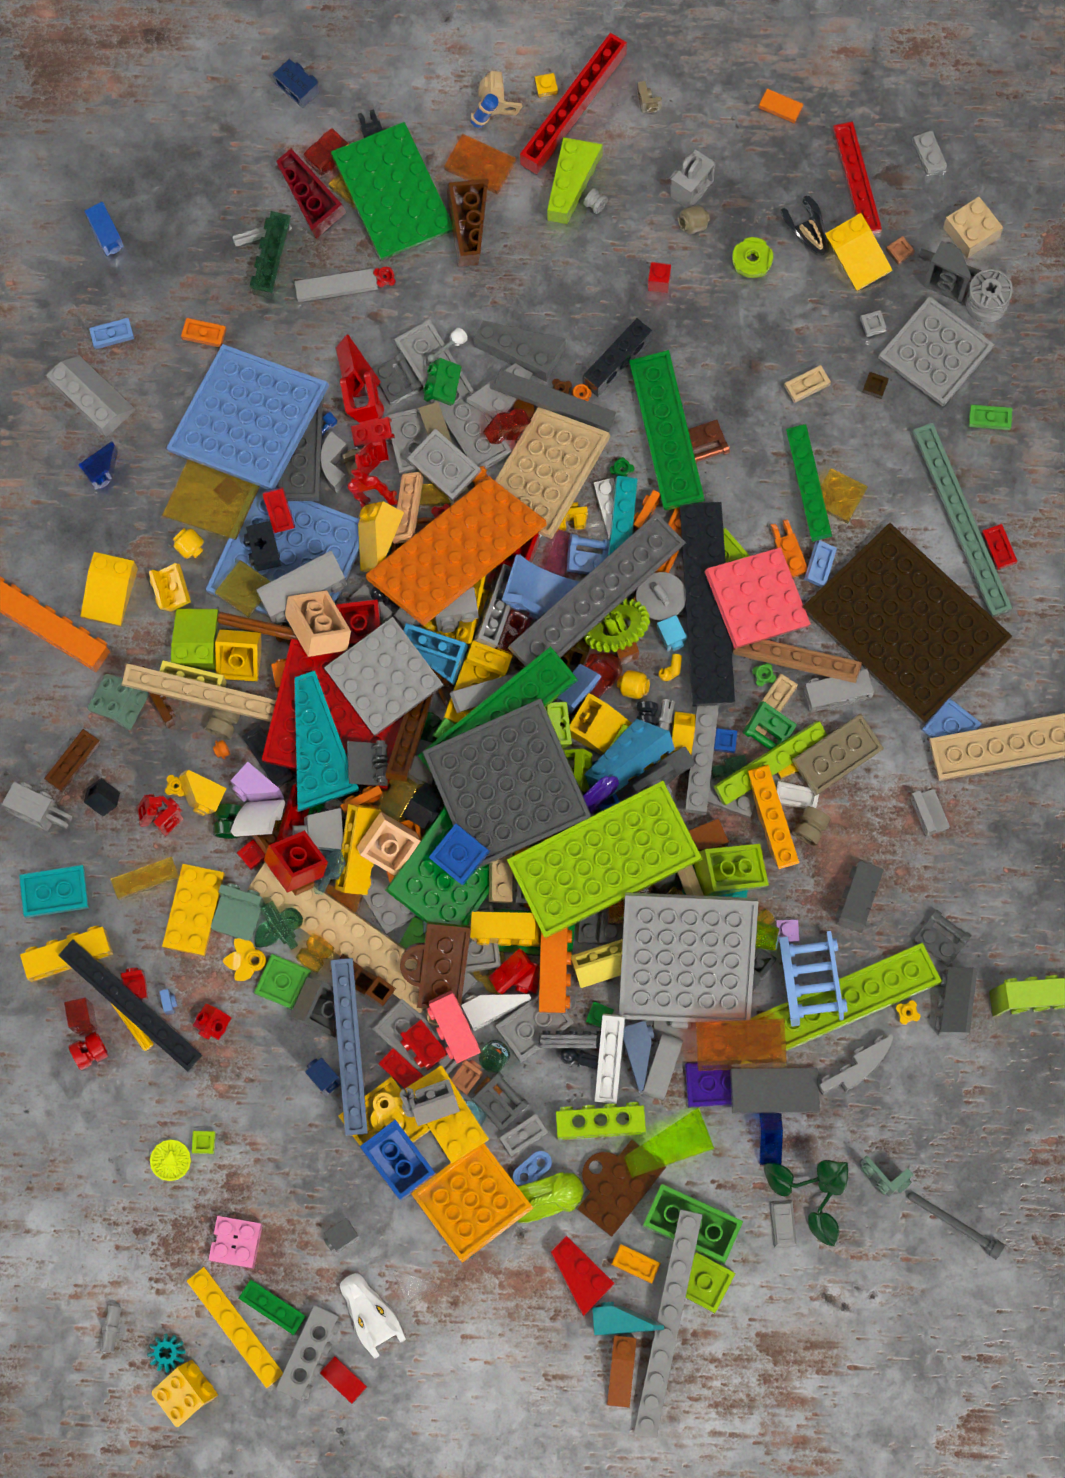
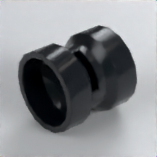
M652 701L638 702L637 711L639 714L636 718L657 726L655 713L658 711V704Z

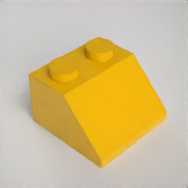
M219 630L215 641L216 674L224 675L225 679L258 682L262 651L261 633Z
M190 770L182 772L179 775V780L188 805L194 808L193 812L201 816L216 812L227 788Z

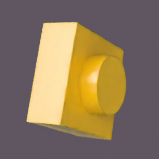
M554 73L535 76L539 98L558 94Z

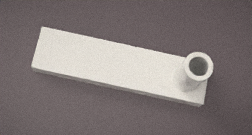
M603 1014L595 1102L617 1104L625 1016Z

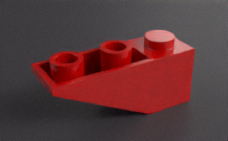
M346 335L336 347L342 378L349 377L348 384L352 388L354 398L368 396L364 372L373 371V369L351 337ZM374 372L372 377L376 380V385L378 387L381 381Z

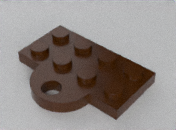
M427 922L424 943H415L403 952L400 959V970L402 976L409 984L419 987L417 1008H429L430 1000L453 990L461 1007L471 926ZM408 959H415L417 965L415 968L409 969L405 966V962Z
M632 1139L619 1156L610 1152L596 1153L584 1164L582 1178L590 1193L577 1210L610 1237H613L666 1169V1166ZM597 1161L602 1165L600 1173L594 1174L590 1171L589 1166L592 1162Z

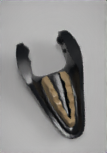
M807 195L802 198V203L806 206L811 216L807 221L797 226L794 225L789 211L782 208L781 215L785 223L804 244L818 255L828 253L829 245L821 211L813 198Z

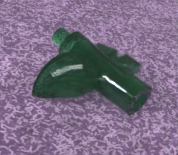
M273 900L262 906L260 910L267 922L260 924L255 935V946L259 948L274 945L280 939L283 944L287 943L291 950L297 947L298 944L294 939L296 935L293 931L298 930L302 926L303 917L301 913L292 907L285 908L279 913Z

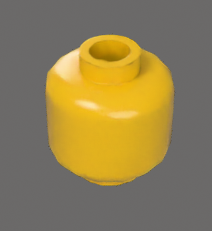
M183 528L173 538L175 541L173 547L185 559L192 556L197 558L204 551L201 548L204 540L194 529L186 530Z
M627 670L623 676H619L617 687L620 688L622 696L641 699L649 692L650 680L647 679L646 674L643 672Z

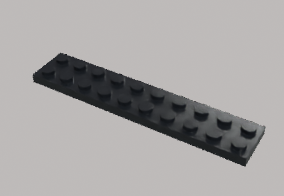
M722 502L681 505V538L686 542L682 546L692 707L735 705L731 638L705 574L707 568L726 563Z

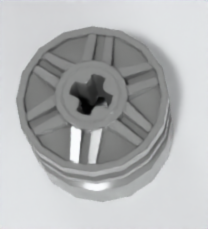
M987 269L973 277L965 300L966 310L971 317L984 323L995 322L1002 318L1007 311L1013 292L1012 283L1008 276L1001 271Z

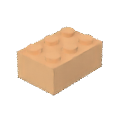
M327 590L288 596L285 617L308 657L348 650L351 630Z

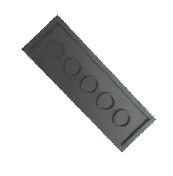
M323 399L278 482V488L284 487L287 501H320Z

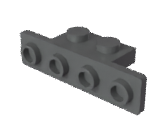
M682 747L645 770L641 775L630 779L627 785L616 792L619 802L661 781H664L666 785L678 775L695 766L696 763L687 748Z

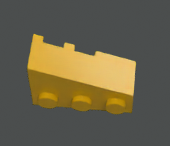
M472 912L470 938L477 945L497 943L501 946L541 947V930L533 913Z

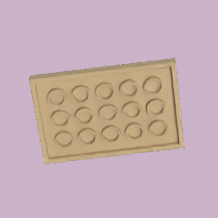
M538 407L495 481L546 520L547 526L538 533L552 539L611 436L609 432Z

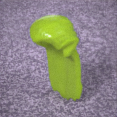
M560 1172L538 1181L517 1186L533 1207L531 1211L518 1220V1223H529L562 1211H573L581 1202L584 1194V1187L580 1178L574 1173Z

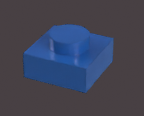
M716 728L714 751L735 753L738 731Z

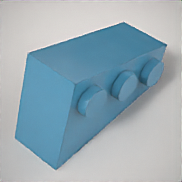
M406 623L403 630L431 669L455 686L469 646L464 642Z

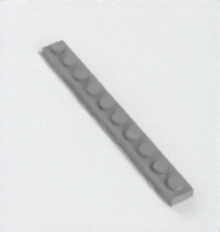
M680 1209L657 1320L658 1323L664 1325V1330L655 1331L634 1434L657 1438L703 1215L700 1213Z

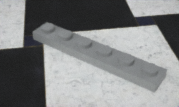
M719 705L697 706L692 758L696 764L690 768L685 807L686 813L703 815L707 813Z

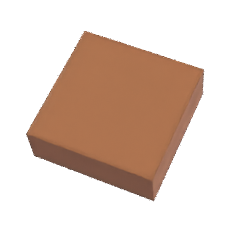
M903 236L886 247V251L898 265L915 253V250Z

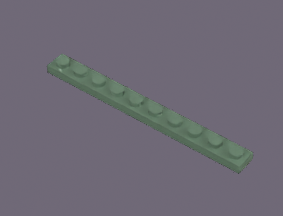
M930 423L914 429V437L990 615L995 617L1011 611L1010 601L934 424Z

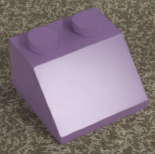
M249 762L230 780L234 786L232 790L243 802L246 800L248 802L284 800L280 789Z

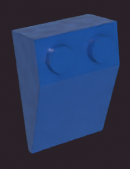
M396 1120L360 1146L400 1201H403L413 1191L436 1175Z

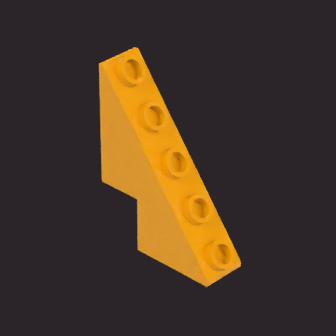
M769 765L748 770L758 818L764 828L768 850L778 869L799 864Z

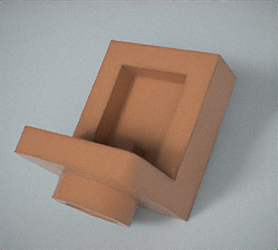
M472 1059L470 1062L464 1060L462 1066L451 1080L457 1089L468 1096L483 1076L482 1071H480L482 1067Z

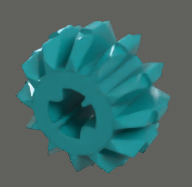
M164 1334L163 1341L157 1336L155 1341L158 1345H149L150 1348L155 1350L154 1352L147 1353V1356L155 1357L151 1360L150 1364L153 1366L158 1363L157 1371H161L165 1367V1372L170 1373L171 1365L176 1369L179 1367L176 1361L181 1363L185 1361L179 1357L180 1354H186V1350H179L184 1345V1342L179 1341L176 1343V1335H173L170 1341L168 1334ZM165 1348L172 1350V1353H169L171 1355L170 1358L162 1356V1353H165L162 1352Z

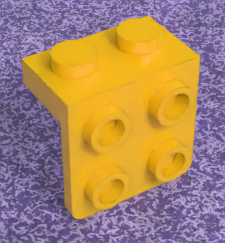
M192 1359L177 1367L152 1390V1396L176 1427L181 1426L197 1410L218 1396L213 1385L206 1379Z

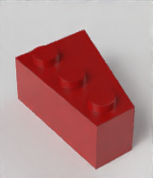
M566 1236L551 1251V1254L584 1317L615 1283Z

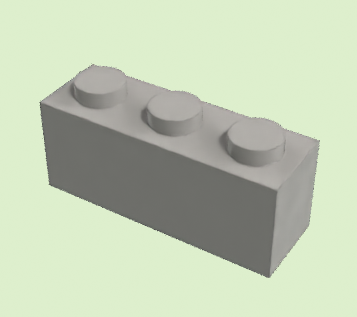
M867 669L860 670L856 683L831 677L823 680L814 678L809 680L804 688L810 713L871 699L874 694Z

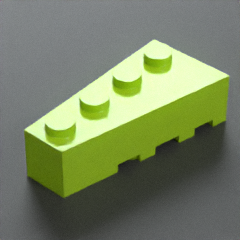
M563 137L547 209L548 221L568 224L582 193H584L590 177L595 172V168L603 156V144Z
M1051 975L1046 976L1045 980H1038V977L1025 978V981H1018L1017 978L1004 980L1003 984L989 990L993 1016H1001V1014L1011 1010V1014H1019L1029 1011L1030 1008H1033V1012L1048 1010L1050 1006H1053V1009L1065 1008V978Z

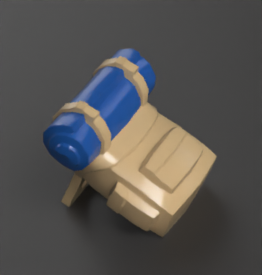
M490 71L480 81L478 96L481 98V101L478 103V108L471 113L470 121L475 127L481 128L488 123L491 115H517L521 110L522 103L504 101L502 72ZM514 107L515 109L505 110L504 108Z

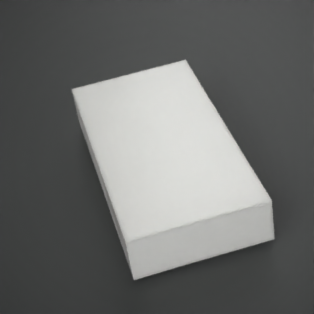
M778 781L776 790L781 805L804 810L806 806L817 807L819 794L815 796L809 787Z

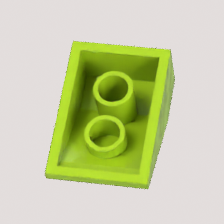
M176 609L171 644V663L200 670H216L215 641L218 636V609Z
M760 844L704 849L700 851L703 859L694 864L696 876L704 896H719L769 886Z

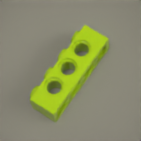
M639 1102L626 1103V1107H617V1104H605L604 1108L595 1109V1105L582 1106V1110H573V1107H561L560 1111H556L558 1140L646 1134L644 1105L639 1106ZM619 1114H626L629 1117L628 1123L625 1125L619 1124L616 1120ZM598 1115L606 1117L607 1123L604 1126L595 1124L594 1119ZM575 1117H582L585 1120L584 1126L580 1128L575 1127L572 1124Z

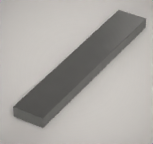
M501 369L493 388L495 391L606 432L610 431L616 414L615 411Z

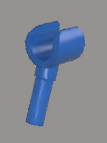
M331 412L323 417L326 424L322 428V437L329 428L337 425V419Z

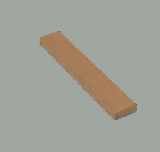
M762 640L733 649L734 655L852 683L857 682L862 667V662L770 640Z

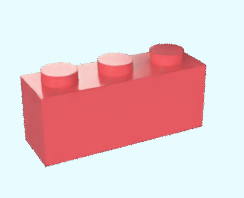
M453 990L430 1000V1007L427 1008L431 1020L436 1019L439 1025L436 1030L440 1039H445L448 1047L445 1049L451 1060L455 1059L456 1063H460L481 1053L477 1040Z

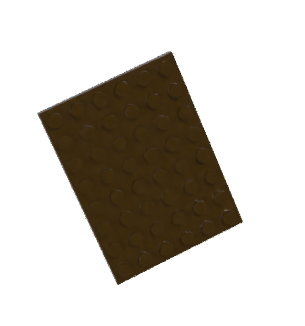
M891 523L886 525L802 606L807 615L856 661L862 662V666L923 724L1012 638V635ZM844 588H849L852 590V592L850 590H844L841 593V590ZM856 595L855 600L850 604H845L840 601L841 599L842 601L849 602Z

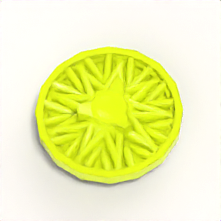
M163 1141L156 1145L151 1153V1169L162 1180H179L190 1169V1152L179 1141Z

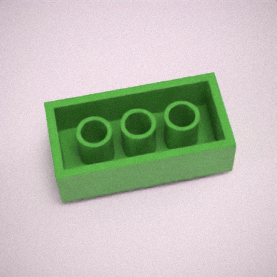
M661 1184L643 1227L674 1241L680 1209L703 1214L695 1251L725 1264L743 1221Z

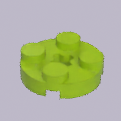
M749 237L744 239L739 245L737 244L732 255L735 271L748 278L765 276L773 263V251L766 244L767 242L757 237ZM751 254H755V257L758 258V260L750 261V259H748L747 257H750Z

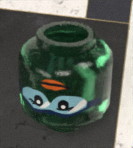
M490 1040L485 1044L478 1057L484 1070L496 1073L505 1067L511 1054L505 1043L498 1040Z

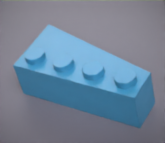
M636 718L585 773L589 788L591 789L604 776H615L619 780V785L613 793L615 794L629 783L628 780L631 777L641 775L646 766L651 763L656 764L661 760V755L675 750L670 731Z

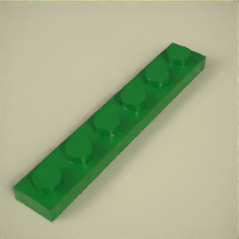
M803 424L786 429L811 540L813 542L833 537L807 425Z

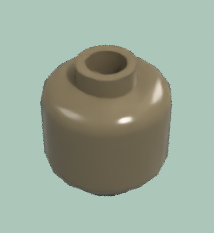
M700 205L683 209L678 217L681 230L687 234L704 231L710 220L708 211L704 210Z

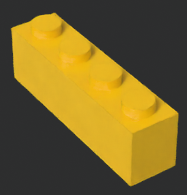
M348 804L335 884L336 890L343 893L368 894V889L371 886V869L374 863L362 857L357 846L381 812L380 809Z
M93 926L88 928L85 933H72L66 936L67 939L61 941L55 939L46 942V946L40 948L34 946L26 949L25 953L20 954L27 979L30 982H34L72 969L58 956L72 939L79 943L96 960L114 955L105 928Z

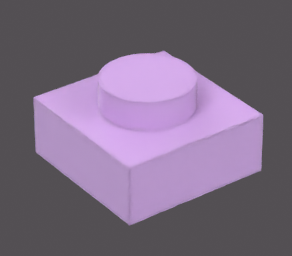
M776 920L777 943H780V937L787 936L789 943H799L798 920Z

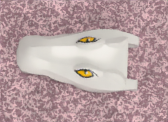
M359 1273L351 1274L340 1283V1290L347 1302L354 1331L361 1344L372 1355L373 1359L380 1356L376 1346L396 1335L400 1342L407 1339L393 1309L368 1286L362 1275Z

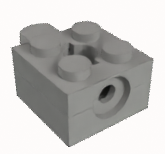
M697 150L692 154H688L683 161V166L680 170L676 169L670 178L672 180L670 186L671 198L685 208L694 206L714 181L715 162Z
M13 782L2 803L3 807L11 815L47 832L52 823L67 829L69 824L56 816L67 821H71L73 818L57 807L56 801L52 799L51 795L43 791L37 793L33 790L32 786L21 782V784Z

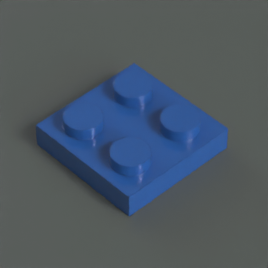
M456 823L429 858L461 885H464L489 854L490 850Z

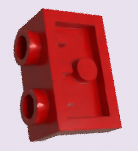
M162 796V803L167 809L160 810L156 814L153 823L166 837L183 820V817L180 814L182 810L179 808V805L171 797L167 800Z
M422 1020L418 1021L406 1032L400 1033L402 1037L400 1043L407 1052L410 1049L416 1055L413 1059L420 1068L425 1067L427 1070H430L448 1055L447 1051Z

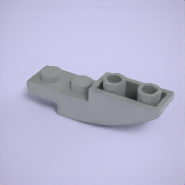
M884 1034L873 1041L874 1045L868 1048L864 1045L855 1050L856 1055L852 1057L855 1065L847 1064L839 1069L841 1071L840 1074L836 1076L829 1074L822 1078V1083L819 1085L821 1094L823 1095L840 1085L847 1092L862 1082L882 1061L893 1042V1036L890 1035L886 1038Z

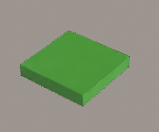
M271 954L254 994L293 1010L306 978L310 976L312 971Z

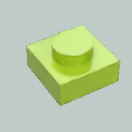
M193 1131L192 1154L215 1155L216 1132Z

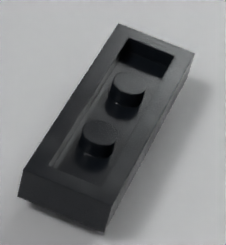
M260 725L242 736L270 781L278 788L294 778L289 768L262 762L267 735Z

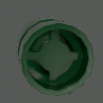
M219 804L216 812H214V818L217 820L213 827L214 837L223 839H237L241 837L234 836L231 833V829L242 806Z

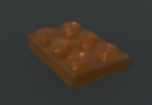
M462 134L447 160L444 170L467 181L488 179L487 190L498 194L514 167L516 158Z

